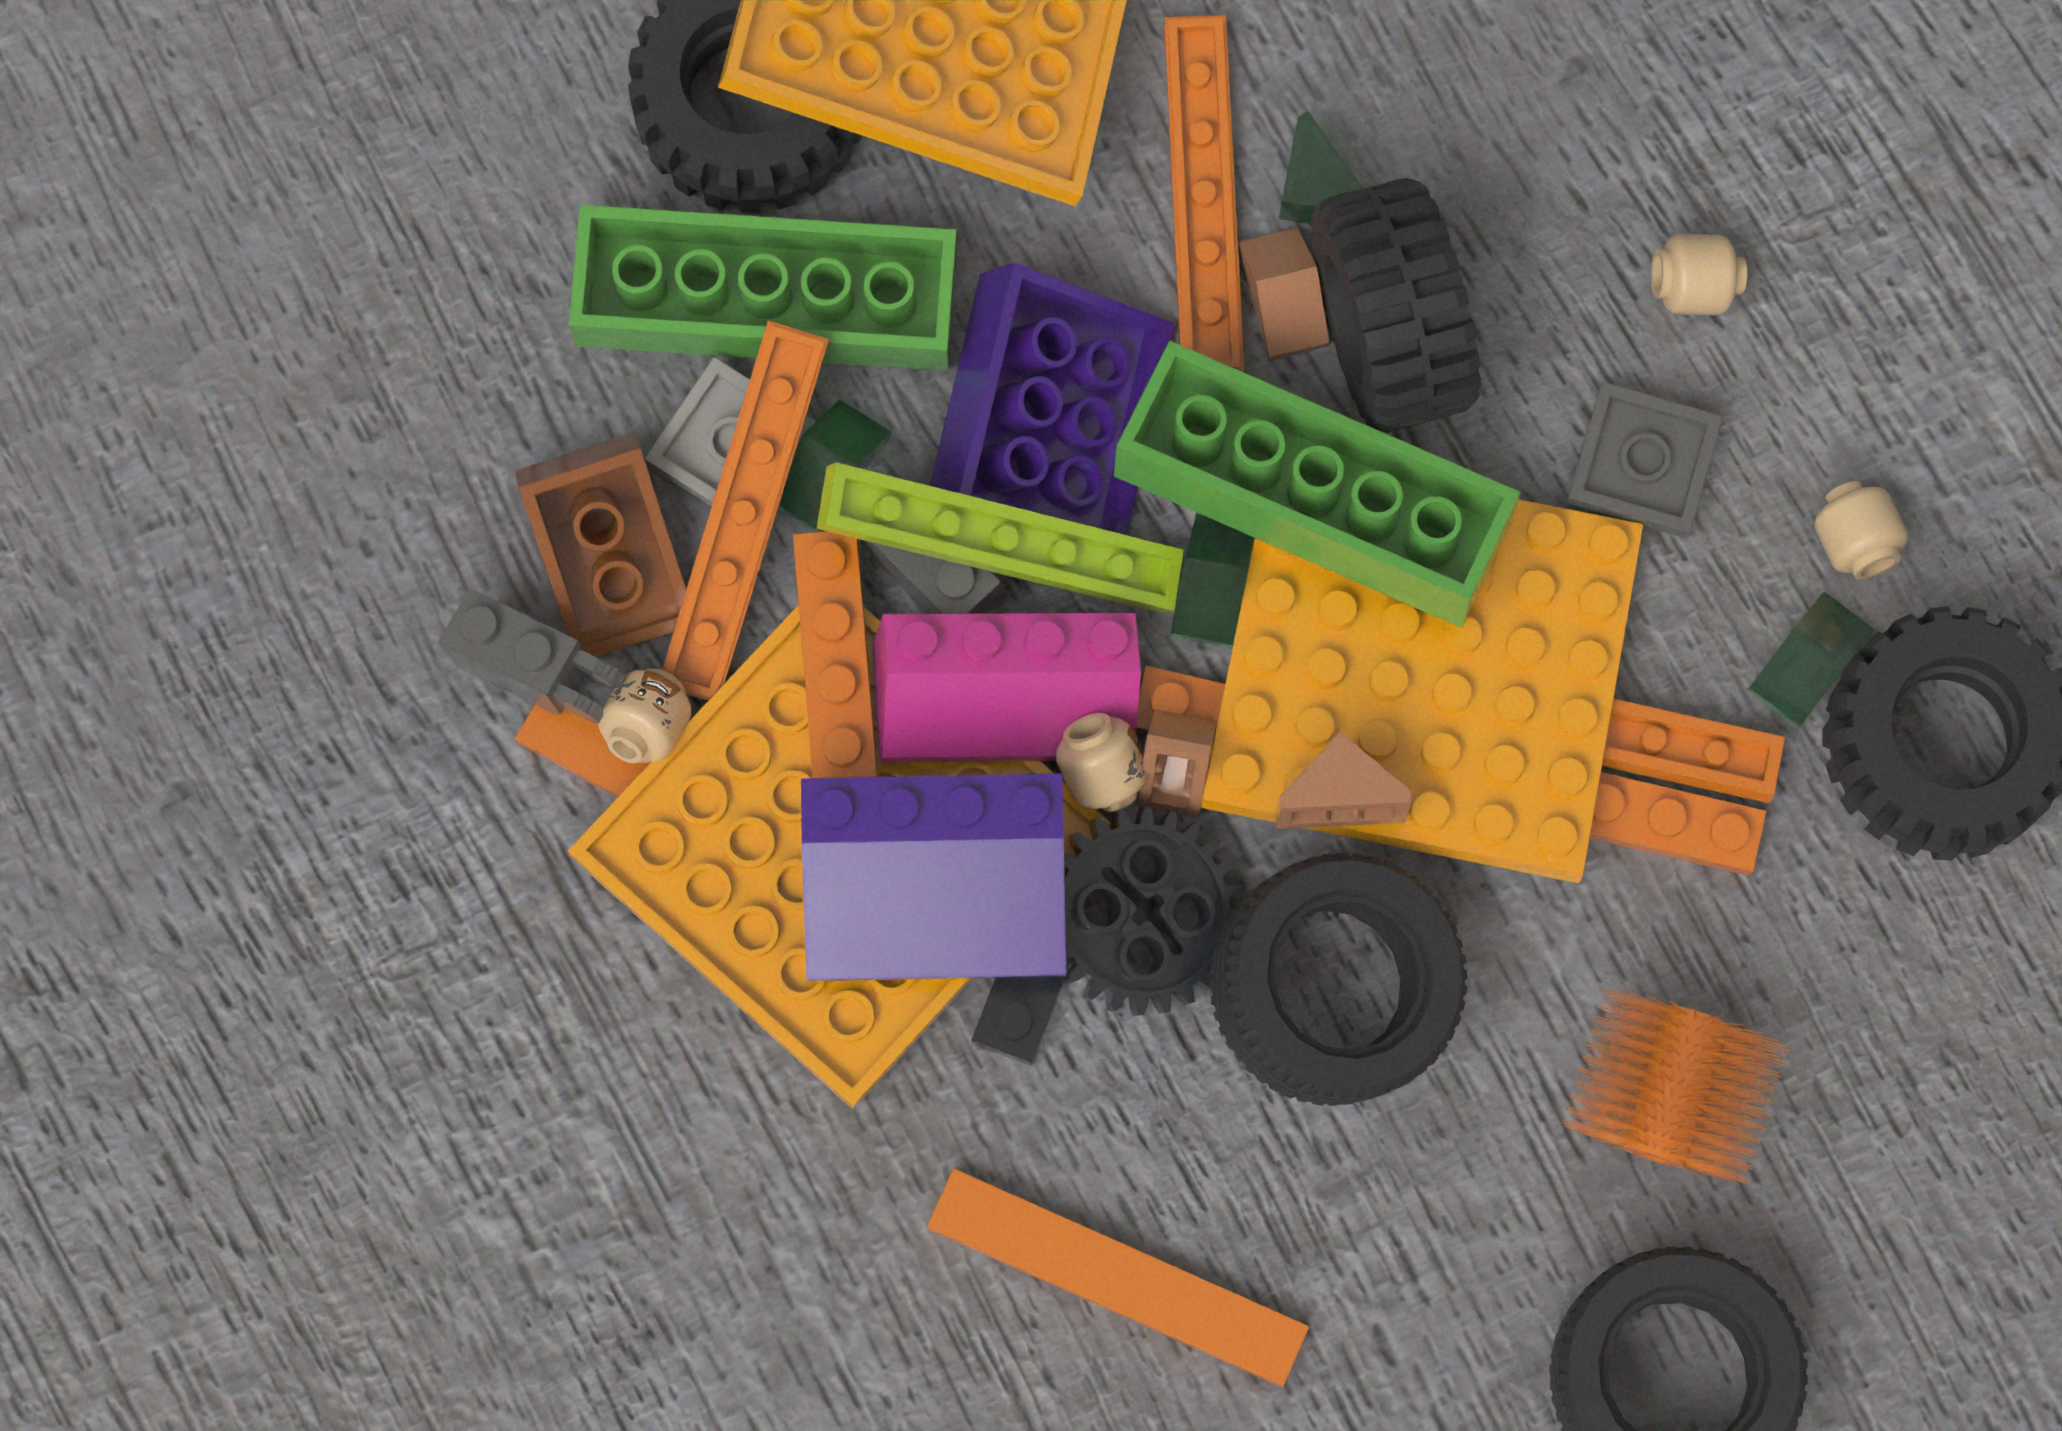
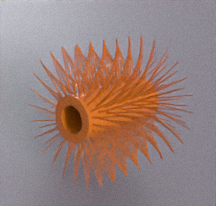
M1614 989L1613 991L1628 997L1604 990L1623 997L1619 998L1602 992V994L1620 1000L1605 998L1631 1006L1615 1003L1628 1009L1625 1010L1604 1002V1004L1620 1009L1617 1010L1598 1004L1618 1012L1600 1007L1599 1009L1622 1015L1605 1013L1619 1017L1622 1020L1604 1015L1620 1023L1597 1015L1596 1017L1609 1022L1594 1018V1020L1613 1026L1602 1023L1597 1024L1621 1030L1607 1029L1620 1036L1598 1028L1595 1029L1610 1035L1590 1029V1031L1604 1036L1591 1033L1592 1035L1608 1039L1597 1038L1598 1040L1609 1042L1612 1045L1609 1046L1598 1041L1596 1042L1607 1047L1589 1041L1588 1043L1602 1048L1588 1044L1585 1045L1599 1049L1589 1048L1590 1050L1614 1057L1599 1054L1600 1057L1612 1061L1609 1062L1589 1054L1587 1055L1596 1059L1582 1055V1057L1597 1061L1593 1062L1582 1059L1601 1065L1589 1064L1602 1068V1072L1590 1067L1588 1068L1596 1072L1581 1067L1580 1069L1591 1073L1578 1069L1577 1071L1592 1075L1581 1074L1583 1076L1603 1082L1590 1081L1601 1086L1598 1087L1579 1080L1585 1084L1575 1081L1574 1083L1586 1087L1575 1084L1574 1086L1590 1090L1581 1089V1091L1606 1098L1594 1095V1097L1603 1100L1600 1101L1581 1093L1580 1095L1585 1097L1571 1093L1577 1097L1570 1095L1569 1097L1581 1100L1573 1101L1589 1105H1583L1582 1108L1590 1112L1573 1106L1571 1107L1574 1109L1565 1108L1575 1112L1566 1111L1583 1116L1573 1115L1574 1117L1596 1123L1586 1122L1592 1125L1589 1126L1573 1119L1572 1121L1574 1122L1563 1119V1121L1569 1123L1562 1121L1561 1123L1570 1125H1565V1127L1578 1130L1575 1131L1576 1133L1599 1138H1590L1592 1140L1620 1145L1622 1147H1609L1621 1148L1633 1155L1659 1164L1675 1167L1679 1170L1687 1168L1704 1176L1693 1170L1695 1169L1721 1181L1723 1180L1718 1177L1735 1183L1738 1182L1731 1179L1746 1184L1747 1182L1741 1180L1750 1182L1740 1178H1747L1745 1176L1728 1172L1737 1171L1719 1167L1718 1165L1735 1169L1731 1167L1734 1166L1747 1171V1169L1739 1167L1742 1166L1753 1170L1743 1166L1753 1167L1752 1165L1739 1162L1747 1161L1727 1155L1734 1156V1154L1746 1157L1736 1153L1739 1152L1755 1158V1156L1744 1152L1756 1156L1758 1154L1742 1149L1755 1152L1754 1150L1734 1144L1746 1146L1743 1142L1736 1139L1753 1145L1755 1144L1744 1139L1759 1144L1761 1143L1752 1139L1761 1140L1744 1135L1755 1136L1754 1134L1732 1128H1745L1754 1131L1744 1127L1747 1126L1763 1132V1130L1752 1127L1755 1126L1766 1130V1128L1754 1125L1763 1126V1124L1739 1117L1754 1120L1750 1116L1741 1113L1744 1112L1761 1119L1763 1118L1751 1113L1769 1118L1760 1114L1769 1115V1113L1749 1107L1761 1110L1763 1108L1751 1106L1747 1103L1752 1102L1761 1106V1104L1754 1102L1757 1101L1771 1106L1756 1099L1773 1104L1774 1102L1759 1097L1770 1100L1771 1098L1747 1092L1752 1091L1762 1094V1092L1747 1085L1768 1093L1771 1092L1762 1088L1777 1092L1762 1085L1776 1089L1777 1087L1754 1081L1758 1080L1771 1084V1082L1756 1079L1754 1076L1770 1080L1756 1073L1777 1080L1779 1079L1764 1073L1782 1078V1076L1764 1070L1779 1073L1777 1071L1756 1066L1770 1067L1755 1061V1059L1776 1067L1779 1066L1764 1060L1785 1066L1784 1064L1766 1059L1770 1058L1786 1063L1785 1061L1762 1055L1780 1057L1761 1051L1765 1050L1778 1054L1761 1046L1784 1054L1787 1053L1772 1047L1789 1052L1790 1050L1768 1043L1783 1047L1787 1046L1760 1038L1778 1041L1776 1039L1742 1031L1761 1034L1763 1032L1730 1027L1729 1025L1743 1024L1726 1023L1717 1018L1720 1016L1714 1017L1696 1011L1695 1007L1693 1010L1677 1006L1671 1000L1669 1001L1673 1005H1666L1646 995L1660 1003L1657 1004L1630 991L1627 992L1641 999ZM1609 1058L1616 1059V1060H1619V1061H1621V1062H1616V1061L1611 1060V1059H1609ZM1598 1083L1605 1084V1085H1608V1086H1610V1087H1605V1086L1600 1085V1084H1598ZM1587 1108L1595 1109V1110H1598L1599 1112L1597 1113V1112H1594V1111L1589 1110V1109H1587ZM1729 1111L1736 1112V1113L1742 1114V1115H1744V1116L1737 1115V1114H1733V1113H1731V1112H1729ZM1724 1138L1732 1139V1140L1737 1141V1142H1739V1143L1732 1142V1141H1728V1140H1726V1139H1724Z

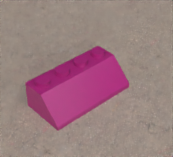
M1136 613L882 615L873 642L881 762L1056 761V750L1063 739V733L1066 728L1079 718L1094 713H1104L1109 717L1125 720L1136 734L1141 676Z

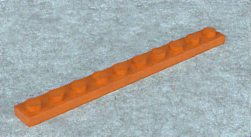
M1146 666L1139 692L1136 732L1148 735L1155 710L1217 721L1218 724L1225 684ZM1601 772L1589 839L1751 876L1754 872L1766 811Z

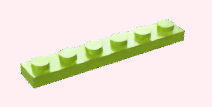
M837 462L826 468L816 528L1162 614L1175 611L1184 552L1183 549Z

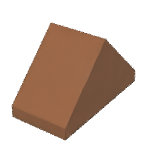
M1298 227L1238 241V251L1268 361L1328 347L1329 337L1318 270Z
M1160 710L1154 711L1147 735L1142 766L1149 776L1142 789L1139 790L1138 806L1200 817L1217 721Z
M1339 732L1281 794L1275 815L1276 829L1405 823L1411 805L1410 789L1344 734Z

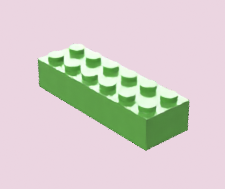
M580 205L569 328L575 347L756 359L767 322L771 321L829 339L823 363L949 371L957 265L956 229Z
M1169 341L1117 444L1114 477L1463 628L1512 523L1521 493L1518 490L1172 341Z

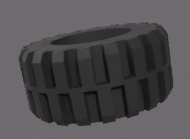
M658 0L659 16L657 18L645 16L637 31L640 45L639 47L632 48L630 51L628 69L631 82L628 84V90L642 145L647 146L650 160L661 175L670 173L674 187L688 197L694 195L696 191L703 193L705 205L724 210L727 200L740 203L741 213H760L759 202L775 199L778 210L795 205V192L805 188L813 196L827 186L826 173L830 169L841 173L851 159L850 145L859 143L862 135L793 113L777 126L764 131L735 133L708 123L696 113L690 96L692 81L700 68L710 58L729 47L741 0Z
M1401 178L1324 199L1312 212L1313 216L1311 217V227L1313 230L1311 240L1315 253L1314 262L1318 270L1323 307L1326 310L1328 326L1332 341L1334 340L1340 367L1345 374L1351 397L1355 399L1357 410L1361 418L1365 419V424L1378 431L1388 433L1468 410L1478 400L1480 395L1479 389L1481 388V377L1478 371L1480 359L1475 342L1476 332L1468 305L1470 303L1466 287L1463 285L1459 271L1458 259L1451 246L1450 235L1445 222H1442L1439 208L1435 200L1430 198L1428 188L1419 181Z
M1944 606L1929 608L1924 616L1916 618L1913 614H1908L1895 620L1888 630L1883 633L1878 631L1865 643L1840 676L1841 679L1832 691L1826 707V711L1830 714L1828 722L1822 728V747L1830 749L1831 758L1825 765L1830 782H1840L1845 791V794L1840 799L1841 803L1850 815L1859 810L1870 821L1864 830L1876 839L1880 840L1887 834L1898 840L1896 850L1915 856L1920 850L1931 851L1933 860L1952 861L1958 854L1967 853L1970 858L1988 854L1996 846L2002 843L2007 845L2021 836L2051 807L2050 805L2054 799L2062 793V667L2051 671L2043 660L2050 653V650L2038 638L2030 646L2016 636L2021 625L2006 617L1998 625L1986 622V610L1967 607L1961 615H1951L1950 608ZM1948 680L1970 687L1982 695L1997 712L2006 735V758L1996 775L1986 783L1973 789L1943 787L1919 775L1903 758L1893 734L1892 716L1898 701L1906 691L1923 681Z

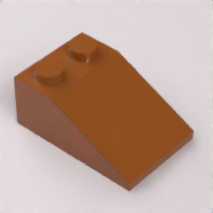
M635 432L515 470L518 487L568 636L578 640L586 653L597 657L674 632L686 593V587Z

